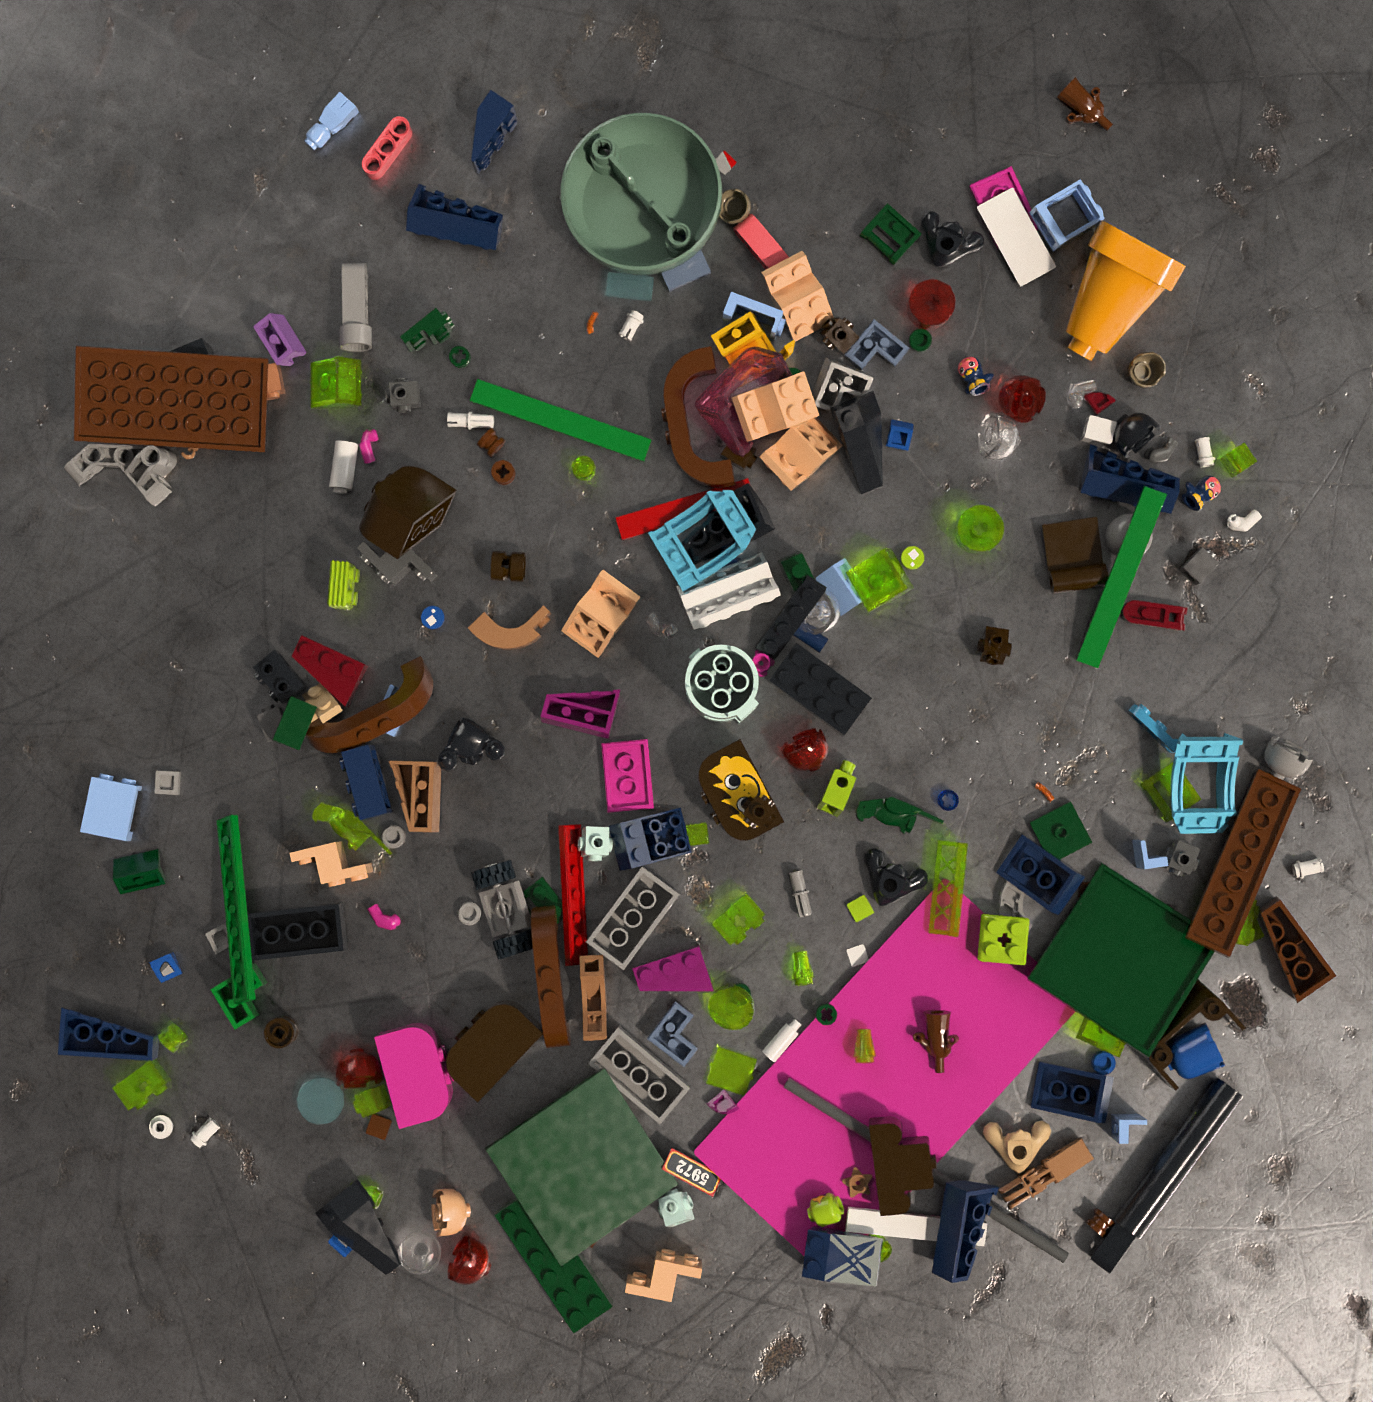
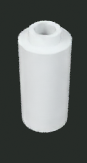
M335 441L329 487L333 488L334 493L347 494V491H352L358 444Z

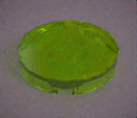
M726 985L715 990L709 1000L708 1010L716 1024L725 1029L738 1030L746 1027L752 1020L755 1013V1004L753 998L746 990L738 986L728 987Z

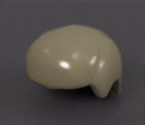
M739 189L724 191L722 193L719 217L729 224H737L746 219L751 211V202L746 193Z
M1154 352L1138 354L1129 364L1128 376L1134 385L1141 388L1155 386L1166 374V363L1160 355Z

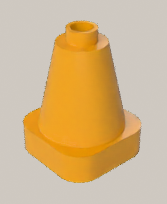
M1101 220L1088 243V246L1092 248L1066 329V332L1073 336L1068 348L1091 361L1098 350L1107 354L1165 289L1172 291L1186 267Z

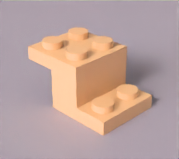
M803 251L761 272L773 305L776 309L784 311L783 319H786L787 329L792 340L795 342L822 328L829 318H834L825 291L812 273Z
M804 371L732 397L747 442L819 416Z
M815 417L790 427L760 458L766 467L778 476L781 483L792 491L808 479L843 445Z
M602 570L589 591L577 603L561 631L599 658L610 640L629 617L640 596Z
M343 841L290 853L291 862L298 861L299 865L316 862L321 884L328 883V887L345 884V878H351V882L368 878L367 873L373 872L371 863L348 867Z
M662 1249L661 1252L656 1251L651 1278H646L647 1275L641 1272H633V1275L628 1274L625 1293L672 1302L677 1274L701 1278L702 1260L698 1259L697 1255L685 1253L684 1256L675 1255V1251L670 1249Z

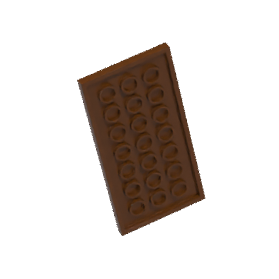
M77 345L75 357L74 441L265 452L269 358Z

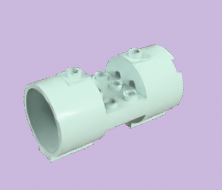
M713 645L703 650L698 648L688 657L690 660L685 676L686 696L689 704L698 715L713 722L735 720L739 724L756 709L759 704L755 700L759 683L758 672L754 662L744 651L730 645ZM718 666H724L726 670L720 671ZM705 681L708 683V686L702 687L700 683Z

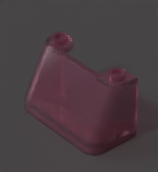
M750 347L743 351L697 398L694 405L700 416L734 454L743 457L752 448L753 440L746 441L732 397L792 376L781 353L760 347Z

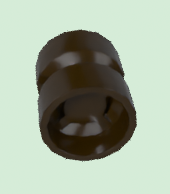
M492 551V581H505L506 578H509L511 582H524L526 569L525 552H512L508 555L506 551Z
M288 1015L274 1018L269 1021L264 1029L266 1042L274 1048H284L292 1044L299 1035L298 1022Z

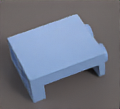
M734 292L730 293L723 312L722 323L729 325L733 322L736 313L743 316L751 311L756 315L759 322L773 327L770 335L771 341H774L776 336L781 337L786 319H783L784 311Z
M100 773L99 777H91L80 832L131 841L133 831H130L138 791H141L142 786L136 785V780L122 778V782L114 781V776Z

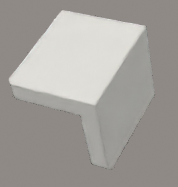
M1089 415L1086 418L1081 441L1090 443L1093 440L1111 444L1117 422Z

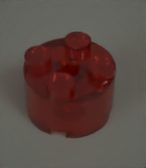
M935 279L918 283L907 301L908 317L918 328L927 331L937 330L944 326L955 309V296L950 285ZM928 301H932L933 305H935L933 309H930V306L927 304Z

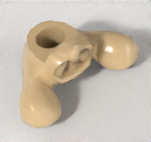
M1045 1121L1035 1122L1032 1126L1031 1134L1019 1129L1017 1132L1008 1133L1006 1136H1003L1002 1128L995 1122H989L983 1129L984 1139L996 1149L1007 1166L1018 1174L1027 1169L1051 1134L1050 1125Z

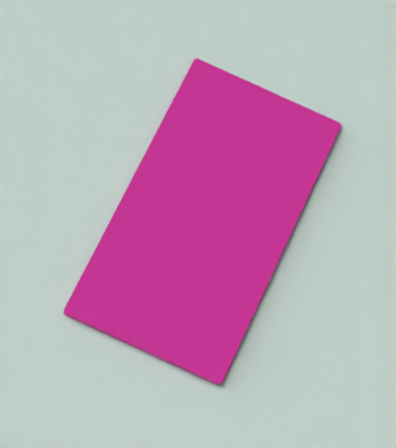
M942 879L828 1003L834 1006L837 1011L835 1022L831 1025H823L815 1017L776 1062L737 1102L736 1105L739 1109L733 1113L726 1114L694 1150L696 1157L803 1256L805 1255L808 1229L818 1226L815 1221H810L807 1213L812 1198L832 1193L835 1197L838 1196L841 1199L844 1214L841 1215L840 1221L825 1226V1228L845 1231L848 1207L879 1210L871 1142L783 1088L789 1077L868 1127L870 1118L886 1116L898 1118L903 1126L902 1138L929 1137L931 1155L936 1154V1161L938 1163L1076 1012L1027 980L1038 963L1028 953L1025 965L982 962L977 959L981 915L985 913L947 879ZM1003 933L1002 937H998V941L1002 943V946H1005V942H1009V938L1006 937V933ZM824 1008L821 1011V1019L825 1020L827 1018V1020H830L832 1018L830 1014L832 1010L828 1008L826 1011ZM927 1010L950 1011L949 1036L955 1034L959 1037V1041L951 1047V1053L944 1058V1073H935V1058L926 1051L925 1046L915 1042L913 1039L915 1033L923 1032L925 1039L928 1040L923 1014ZM855 1167L858 1168L861 1174L872 1175L868 1183L869 1195L860 1193L851 1198L850 1188L842 1182L843 1179L852 1175ZM856 1233V1234L867 1235V1236H871V1235H872V1234Z

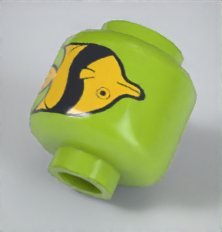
M826 1193L811 1199L810 1208L807 1209V1213L811 1222L815 1221L819 1227H825L839 1222L841 1215L844 1214V1208L838 1196L835 1197L832 1193Z

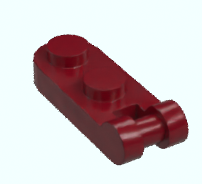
M1131 600L1123 606L1122 617L1131 624L1185 631L1186 624L1183 622L1188 608ZM1170 613L1175 614L1174 622L1169 621Z

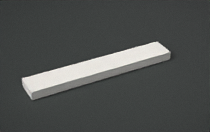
M848 1207L845 1231L937 1241L941 1216L914 1213L880 1216V1210ZM986 1221L982 1225V1228L985 1229L983 1237L976 1243V1246L985 1245Z

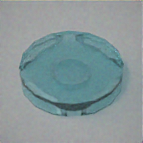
M324 1077L314 1078L305 1083L300 1089L297 1098L298 1109L307 1121L317 1125L327 1124L335 1120L342 1112L344 1093L340 1085L334 1080Z

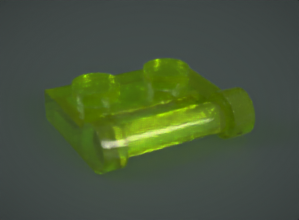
M1173 761L1140 783L1142 789H1146L1163 814L1162 818L1166 823L1173 819L1172 811L1154 786V783L1160 781L1171 798ZM1184 774L1183 809H1188L1202 799Z

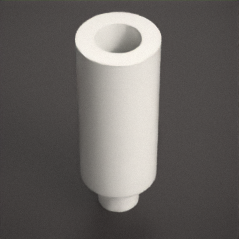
M796 1019L790 1025L785 1023L762 1052L770 1060L776 1062L798 1036L797 1030L801 1024Z

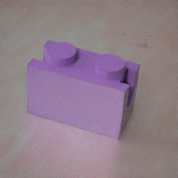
M269 313L253 326L276 365L291 366L294 364L292 360L294 357L304 356L307 353L284 315Z

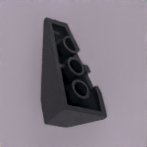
M871 391L830 408L861 494L883 486L881 411L874 391Z
M749 483L733 491L756 528L750 542L775 529L766 507ZM712 510L702 525L696 527L681 543L694 565L717 556L723 549L726 550L735 543L734 538L717 510Z
M356 1180L329 1200L315 1214L330 1233L387 1275L400 1266L402 1262L392 1240L386 1237L382 1229L384 1225L382 1219L377 1218L373 1209L375 1203L361 1183Z

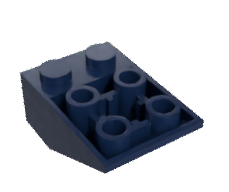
M492 90L489 91L477 109L471 162L477 174L481 170L487 169L491 162V155L494 151L498 152L505 141L503 138L507 132L511 133L518 122L516 121L517 116L514 105Z
M681 808L608 826L619 871L692 853Z

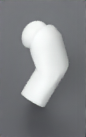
M1255 509L1246 517L1232 514L1227 519V526L1233 531L1246 532L1262 516Z

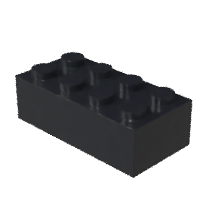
M798 643L794 645L768 681L842 736H845L872 699V697Z
M343 903L247 913L252 961L337 952L348 949Z

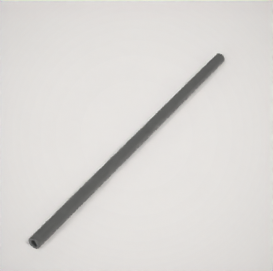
M790 1077L788 1078L783 1088L871 1142L868 1126ZM933 1169L934 1182L944 1189L946 1182L954 1181L938 1170ZM989 1204L993 1206L990 1218L1062 1263L1065 1262L1069 1255L1067 1251L994 1205Z

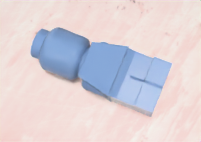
M339 92L325 106L319 117L320 124L315 123L306 133L307 138L304 142L312 150L322 148L331 138L330 133L333 135L346 127L347 123L359 113L357 107Z

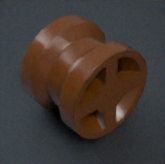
M491 428L480 438L477 446L484 448L487 451V455L493 457L503 447L506 440L503 437H498L496 431Z
M506 460L495 462L491 469L492 477L500 485H508L515 479V469Z
M1097 1208L1094 1211L1095 1215L1093 1218L1088 1219L1085 1223L1104 1238L1109 1227H1113L1116 1223Z

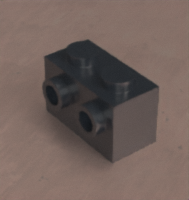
M273 650L253 666V669L256 671L254 674L255 678L262 685L266 683L271 690L268 693L276 703L280 701L282 704H287L291 696H297L307 687L277 650ZM272 666V667H273V670H272V672L270 673V672H269V669H270V667ZM287 684V690L284 691V686Z

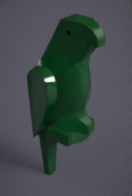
M894 797L860 801L855 811L856 818L860 822H863V819L874 817L886 825L898 826L902 834L912 831L917 815L940 824L944 822L922 809Z

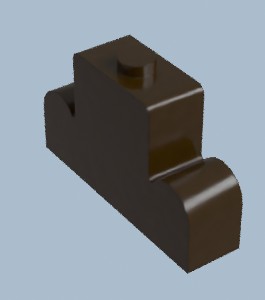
M893 1116L870 1118L869 1130L880 1216L904 1214L911 1205L910 1191L932 1189L934 1187L933 1169H937L936 1154L931 1155L928 1136L902 1138L903 1126L898 1118Z

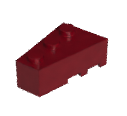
M302 635L292 654V657L345 707H350L368 665Z

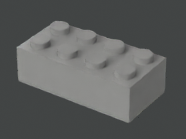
M642 866L586 943L624 970L680 893Z
M620 1025L617 1026L588 1062L596 1071L604 1067L618 1090L659 1124L664 1121L690 1089L689 1083Z

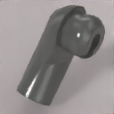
M1168 437L1162 448H1148L1145 451V458L1152 463L1167 461L1178 442Z

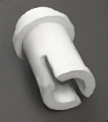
M634 310L627 313L626 322L618 335L620 337L624 336V339L627 341H631L638 326L643 324L642 319L644 316Z
M1209 437L1195 440L1199 458L1197 464H1200V468L1214 465L1215 457H1213Z
M1321 858L1304 862L1298 860L1295 864H1292L1295 878L1300 877V879H1303L1306 875L1324 872L1323 863H1320L1322 862Z
M209 1117L197 1132H192L193 1136L190 1139L199 1148L202 1145L206 1146L209 1138L221 1127L214 1119Z

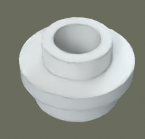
M165 1115L154 1117L149 1124L150 1133L158 1139L168 1137L173 1130L171 1119ZM158 1123H162L164 1125L163 1131H159L157 1129Z

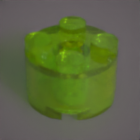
M975 505L967 509L958 518L954 530L956 541L962 549L969 553L984 554L992 550L1001 541L1004 534V522L992 507ZM978 524L981 525V529L984 530V532H982L980 535H978L977 531L974 530V528H976Z

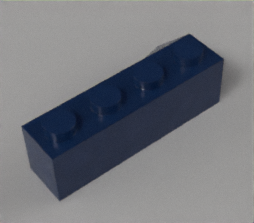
M418 184L408 205L406 231L417 235L436 237L440 240H451L463 245H474L486 250L497 249L501 239L503 214L478 205L473 207L467 206L465 200L445 198V193L438 190L432 193L426 190V186Z
M1090 444L1081 480V493L1092 497L1097 496L1109 499L1113 502L1131 504L1136 507L1143 487L1147 486L1167 494L1160 512L1172 513L1180 492V478L1154 468L1149 470L1143 469L1136 461L1130 460L1129 463L1116 458L1118 454L1110 451L1104 454L1097 451V446Z
M61 1007L58 1055L152 1061L158 1058L160 1034L141 1033Z
M965 1180L946 1182L933 1259V1274L951 1283L969 1279L978 1252L975 1246L980 1238L983 1237L985 1229L982 1228L985 1216H990L993 1206L989 1204L992 1195H997L998 1186Z

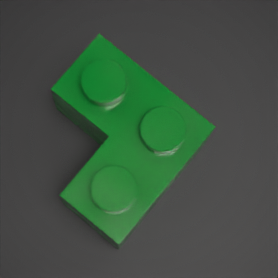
M254 963L252 964L254 987L257 990L268 982L257 964ZM231 977L210 989L234 1030L260 1015L252 1001L234 1004Z

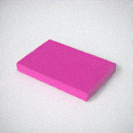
M1012 166L969 185L977 206L1010 188H1014L1035 229L1039 230L1029 214L1032 209Z
M648 739L601 743L608 813L654 809Z

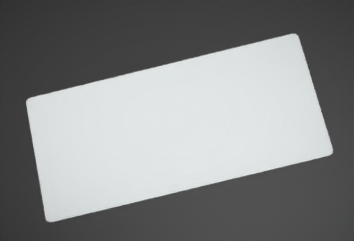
M1010 188L977 206L979 213L1020 286L1056 268L1053 259L1014 188Z

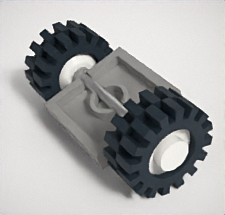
M511 860L498 864L494 863L471 872L476 890L494 885L492 889L479 893L492 937L506 933L510 935L493 941L498 960L533 949L532 930L529 929L517 933V930L531 926V917L520 882L518 880L505 885L501 883L516 878Z

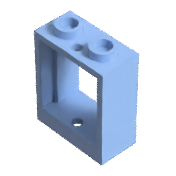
M1081 179L1037 204L1029 212L1053 252L1100 224L1101 220L1105 219L1102 208L1094 202L1089 187L1083 184ZM1073 195L1089 223L1064 236L1048 208Z

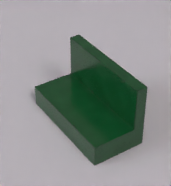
M291 696L272 741L300 750L317 707Z
M159 849L113 859V881L120 895L166 884V877L160 866Z

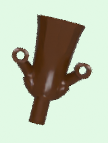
M1075 77L1057 96L1058 99L1079 113V115L1070 113L1066 117L1068 124L1080 121L1084 123L1097 122L1106 131L1110 129L1113 124L1103 115L1104 105L1100 101V89L1098 87H1094L1089 94Z
M927 1010L923 1014L928 1040L925 1039L923 1032L915 1033L913 1039L915 1042L925 1046L926 1051L935 1058V1073H944V1058L951 1053V1047L959 1041V1037L955 1034L949 1036L950 1011Z

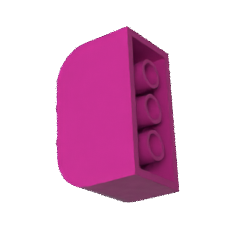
M413 1023L380 1032L374 1039L398 1128L409 1127L439 1117L452 1100V1081L454 1080L447 1070L446 1059L448 1051L446 1045H441L437 1032L432 1027L423 1023Z

